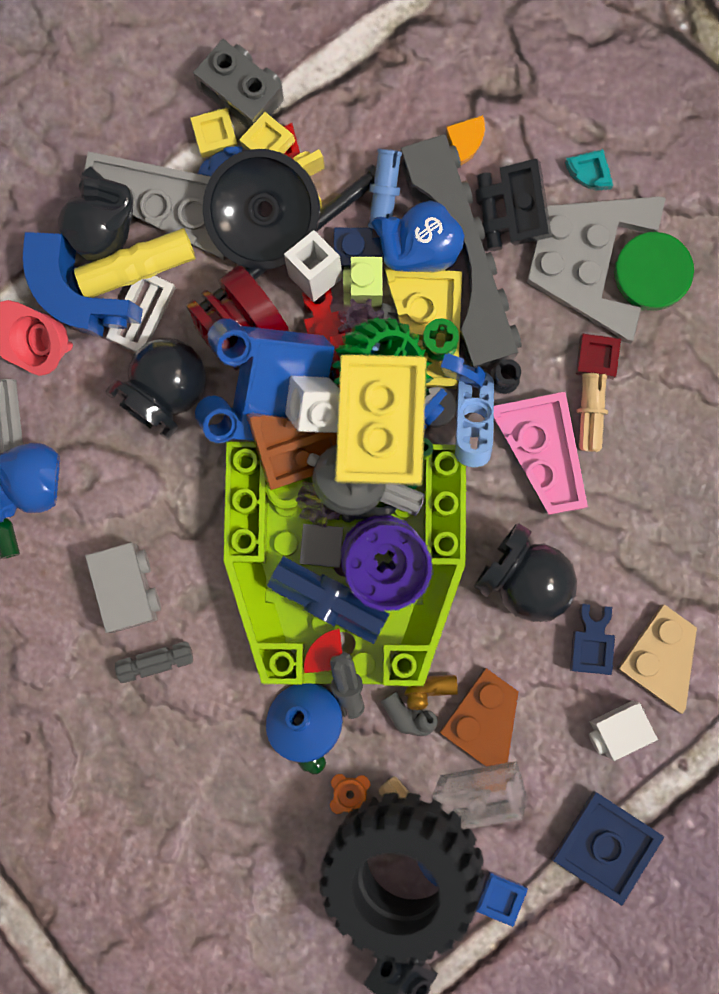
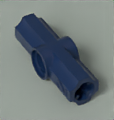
M284 556L274 570L267 587L273 589L272 591L304 606L303 610L334 627L337 624L372 644L375 643L390 615L386 611H380L365 605L345 585L324 574L319 576Z

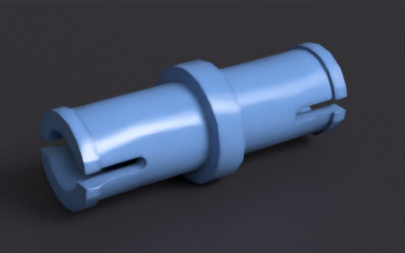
M377 148L374 184H370L369 192L373 193L370 222L368 223L369 228H373L371 223L376 217H385L387 219L393 217L395 197L400 195V187H397L402 151Z

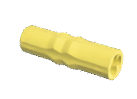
M182 228L146 242L136 243L132 247L120 249L108 257L74 268V273L83 296L93 298L122 286L133 285L141 279L152 278L160 272L195 260L196 257L187 232Z

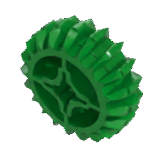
M374 318L352 327V332L342 337L344 345L339 346L335 352L340 358L341 355L424 357L427 348L418 345L420 334L410 333L409 324H398L396 319ZM379 343L378 351H374V354L370 353L374 345ZM341 359L332 365V367L339 371V377L333 381L340 385ZM427 360L426 383H429L431 380H433V378L427 374V368L432 364V362H429ZM426 383L425 398L430 395L429 390L426 388Z

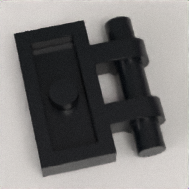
M537 158L500 167L502 183L493 184L491 173L477 175L478 189L475 191L476 202L481 205L482 225L488 251H498L503 248L501 235L505 232H509L511 243L514 246L552 237L541 162ZM504 198L507 216L498 218L496 202Z

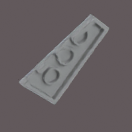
M88 151L84 171L91 166L103 178L129 187L133 195L132 216L167 233L184 228L192 245L223 260L226 259V256L217 249L209 237L203 218V197L211 177Z

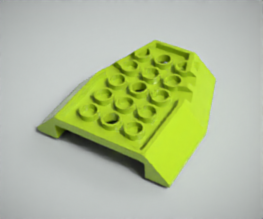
M226 442L224 564L262 684H331L333 680L332 670L304 674V662L309 648L316 639L326 632L340 629V633L347 632L355 639L356 646L350 656L354 662L356 674L362 678L363 684L424 686L466 564V466L457 460L455 445L433 444V452L423 461L422 485L414 489L425 494L422 507L417 515L414 516L398 508L392 514V516L405 520L425 542L432 558V576L426 591L415 603L400 610L386 611L390 615L375 643L372 644L337 624L334 627L303 610L304 606L283 597L267 587L274 570L283 556L301 565L303 524L343 527V544L346 534L361 520L345 522L341 518V513L335 512L323 504L314 490L312 476L304 479L306 495L299 506L290 510L277 508L270 502L267 496V483L255 442ZM380 501L375 507H385L388 504ZM389 550L384 555L380 553L375 555L378 566L382 561L388 564L391 562L392 558L388 553ZM301 565L319 576L324 574L350 588L346 577L338 575L334 567Z

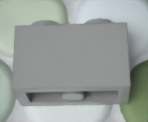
M131 542L85 555L106 633H115L158 620L156 611L161 610V603L156 588L149 589L145 573L151 572V567L145 549L139 551L138 545Z

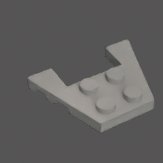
M648 197L547 206L552 237L536 241L527 284L565 307H571L583 314L596 326L604 327L611 331L624 343L631 344L634 341L641 307L602 298L618 226L644 233L658 232L666 198Z

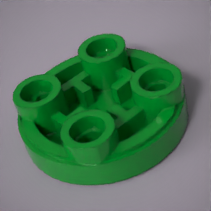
M647 232L631 239L619 253L614 265L615 281L620 293L630 305L641 307L640 311L663 310L673 306L687 293L694 277V264L688 249L677 238L662 232Z

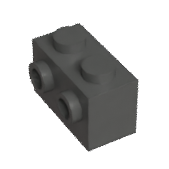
M222 39L193 72L199 90L223 109L227 108L230 115L249 129L264 112L271 116L283 103L282 81L269 68L265 67L262 70L254 64L252 56L242 46L235 44L233 47L226 40Z

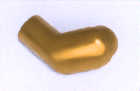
M457 675L428 676L424 686H407L404 694L407 697V707L411 710H423L428 706L427 696L458 695Z

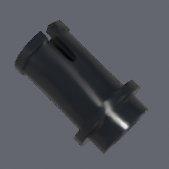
M506 359L502 360L501 364L495 366L490 373L494 381V391L499 394L512 393L520 383V365L514 360ZM501 373L508 374L511 379L503 378Z

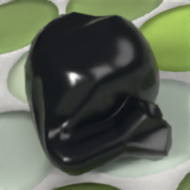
M90 166L80 176L82 179L79 184L81 195L69 199L62 207L58 217V230L79 255L86 260L96 261L123 249L131 226L133 195L129 187L103 178Z

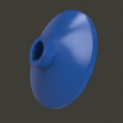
M303 683L286 688L275 698L267 714L266 732L271 746L279 755L293 762L306 763L323 757L334 747L340 736L343 723L341 707L336 697L329 690L318 684ZM299 713H303V722L300 725L295 726V717Z

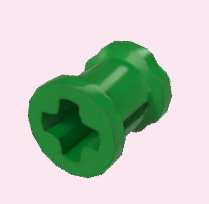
M442 318L431 321L425 327L422 346L427 348L425 352L431 360L443 361L445 354H455L459 341V331L456 325L450 320ZM438 333L445 334L446 342L442 348L436 347V341L434 340Z

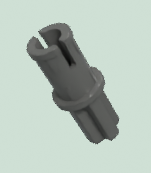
M342 652L340 656H333L330 660L333 674L331 690L334 696L338 698L342 716L346 717L348 711V718L355 719L361 716L365 709L361 695L363 682L362 678L356 674L355 665L351 660L350 654Z

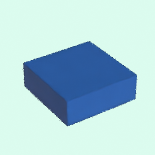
M489 871L481 891L476 912L514 927L528 888Z

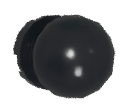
M159 338L147 342L135 352L128 366V381L123 383L114 379L105 392L111 398H114L116 394L121 396L123 400L119 404L120 407L149 429L153 425L155 427L158 425L162 427L163 430L160 435L169 440L178 429V425L173 421V415L187 412L200 400L205 389L206 370L201 357L190 345L178 339Z
M520 523L515 524L497 548L503 555L498 562L494 561L491 566L486 564L474 587L486 597L493 590L495 592L499 590L504 606L516 617L531 622H550L563 614L571 606L576 596L577 577L574 566L559 549L545 543L530 544L528 539L532 531Z

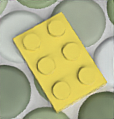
M341 355L336 481L338 483L422 485L426 357Z

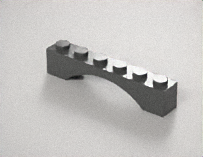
M443 134L401 147L402 156L400 157V163L411 196L421 203L434 201L442 204L462 227L465 235L461 252L469 278V302L466 319L460 332V344L467 365L474 368L480 367L482 370L501 364L502 360H515L518 354L517 348L522 346L521 338L516 325H509L505 313L509 311L506 293L503 288L497 290L493 278L494 275H497L495 260L491 252L485 254L481 242L482 239H485L484 228L479 216L473 218L469 204L473 203V197L468 182H461L457 170L461 168V162L456 146H449L446 135Z

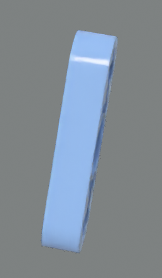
M486 372L482 388L462 381L458 382L455 456L460 463L468 467H481L487 464L492 453L494 381ZM472 387L478 388L479 398H472ZM468 413H478L485 420L472 422L466 419L465 415ZM471 437H478L477 449H471Z

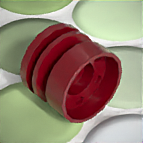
M237 265L218 280L226 296L224 299L219 301L208 290H204L201 293L210 307L208 311L205 312L194 299L185 305L191 314L195 329L212 351L213 349L208 342V332L210 327L220 319L229 318L246 327L289 331L286 322L255 279L241 265ZM238 335L227 337L223 341L222 348L229 349L237 343ZM240 365L231 366L235 371L240 369Z

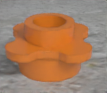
M343 774L335 775L331 780V786L334 788V798L330 802L332 812L341 814L343 812H350L353 808L360 809L362 802L366 800V790L370 787L369 779L364 775H359L356 778H346ZM348 791H352L354 793V796L352 798H348L346 796V793Z

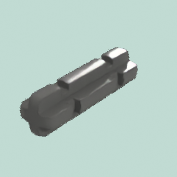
M181 642L174 644L171 650L164 647L136 655V660L133 661L131 657L118 660L115 663V672L119 682L127 683L134 681L137 675L144 678L172 670V665L175 664L179 668L193 663V653L189 643Z

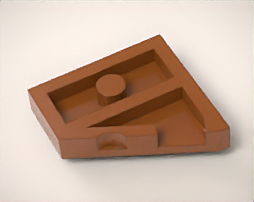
M258 413L246 414L266 483L270 490L311 477L314 467L307 463L309 455L314 453L321 456L328 448L338 444L337 432L298 431L287 417Z
M484 668L439 732L503 779L507 772L519 691L487 668Z

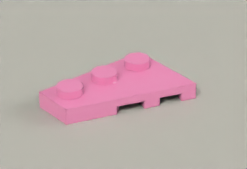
M566 392L494 406V419L548 514L554 515L588 508Z

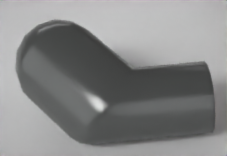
M397 691L380 701L400 733L422 737L431 734L437 727L438 719L432 711L407 709Z

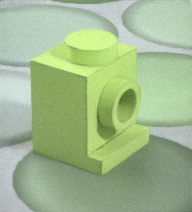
M351 257V267H344L343 269L344 307H382V257Z

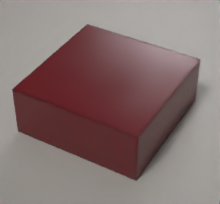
M582 334L579 343L576 374L597 373L599 376L600 374H605L607 379L614 380L617 377L621 339Z

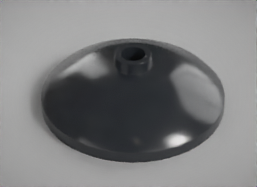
M252 149L233 155L215 170L205 189L203 218L212 242L228 259L251 269H273L286 264L284 253L313 230L317 231L320 220V200L311 176L296 160L278 151ZM264 201L269 202L272 206V213L269 216H264L260 212V205Z

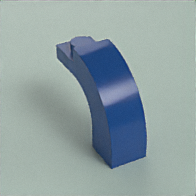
M25 232L23 245L25 278L34 298L52 317L78 331L103 337L104 326L126 329L127 323L141 324L143 308L130 300L83 296L76 284L74 275L76 250L62 234Z

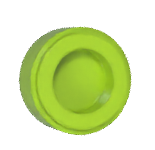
M302 479L270 490L266 485L267 496L270 502L277 508L283 510L296 508L305 498V481Z

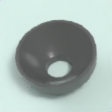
M338 444L328 448L319 457L313 469V487L318 498L329 509L345 515H359L373 509L380 502L385 492L386 484L338 483L336 481Z

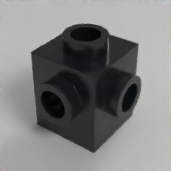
M386 956L385 960L377 958L376 964L365 980L364 985L373 994H429L431 985L438 973L426 961L418 962L417 958H410L409 963H395V958Z

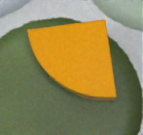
M483 116L446 128L450 145L456 146L461 165L471 160L481 146L485 132Z

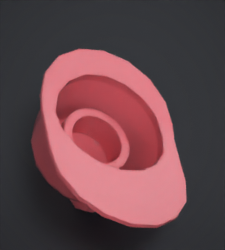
M11 300L1 301L0 357L38 376L50 374L57 368L60 359L63 358L65 353L73 348V343L68 341L67 331L63 323L50 314L38 312L19 302Z

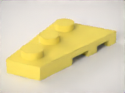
M385 268V275L399 323L409 324L410 333L420 334L419 346L422 345L425 327L431 321L442 318L450 320L456 325L460 341L462 271L428 273L394 271L391 268ZM437 334L436 339H434L436 347L442 348L446 342L445 334ZM458 341V343H457V349H456L455 354H454L455 356H458V357H459V341ZM425 352L424 357H426V360L432 362L427 368V374L433 378L429 383H426V388L457 389L458 380L444 375L441 369L442 361L431 360Z

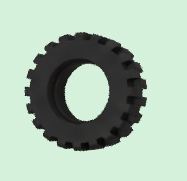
M397 792L385 793L381 802L376 797H372L363 801L360 809L353 808L346 815L342 825L337 829L320 868L322 873L319 881L320 894L326 897L323 906L327 915L330 918L335 916L337 919L334 924L335 928L343 937L348 934L353 939L351 944L362 951L365 947L374 952L372 957L385 960L386 956L395 958V963H409L410 958H417L418 962L432 960L435 951L438 955H443L453 949L454 942L461 941L464 938L470 923L474 920L485 874L482 870L484 863L482 851L475 847L477 838L470 828L462 829L461 823L463 819L454 811H451L449 814L443 811V803L433 798L430 803L420 800V794L409 792L406 798H399ZM394 853L408 856L427 868L434 877L439 891L422 899H405L395 896L377 883L370 872L367 860L381 854Z

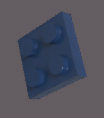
M593 790L551 859L623 906L665 836Z

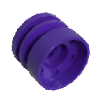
M373 515L357 522L346 534L341 547V566L352 593L365 605L380 611L400 610L415 603L426 591L432 576V558L423 539L405 520L392 515ZM389 550L388 553L392 558L391 562L388 564L382 561L378 566L375 555L377 553L384 555Z

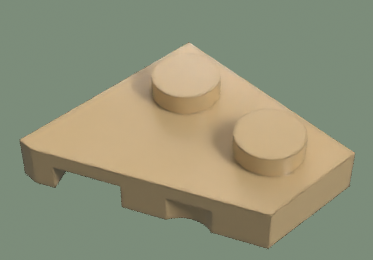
M665 604L661 605L616 669L677 713L683 714L687 704L697 627Z

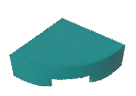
M604 149L566 159L565 165L568 172L582 186L600 191L612 189L613 181Z

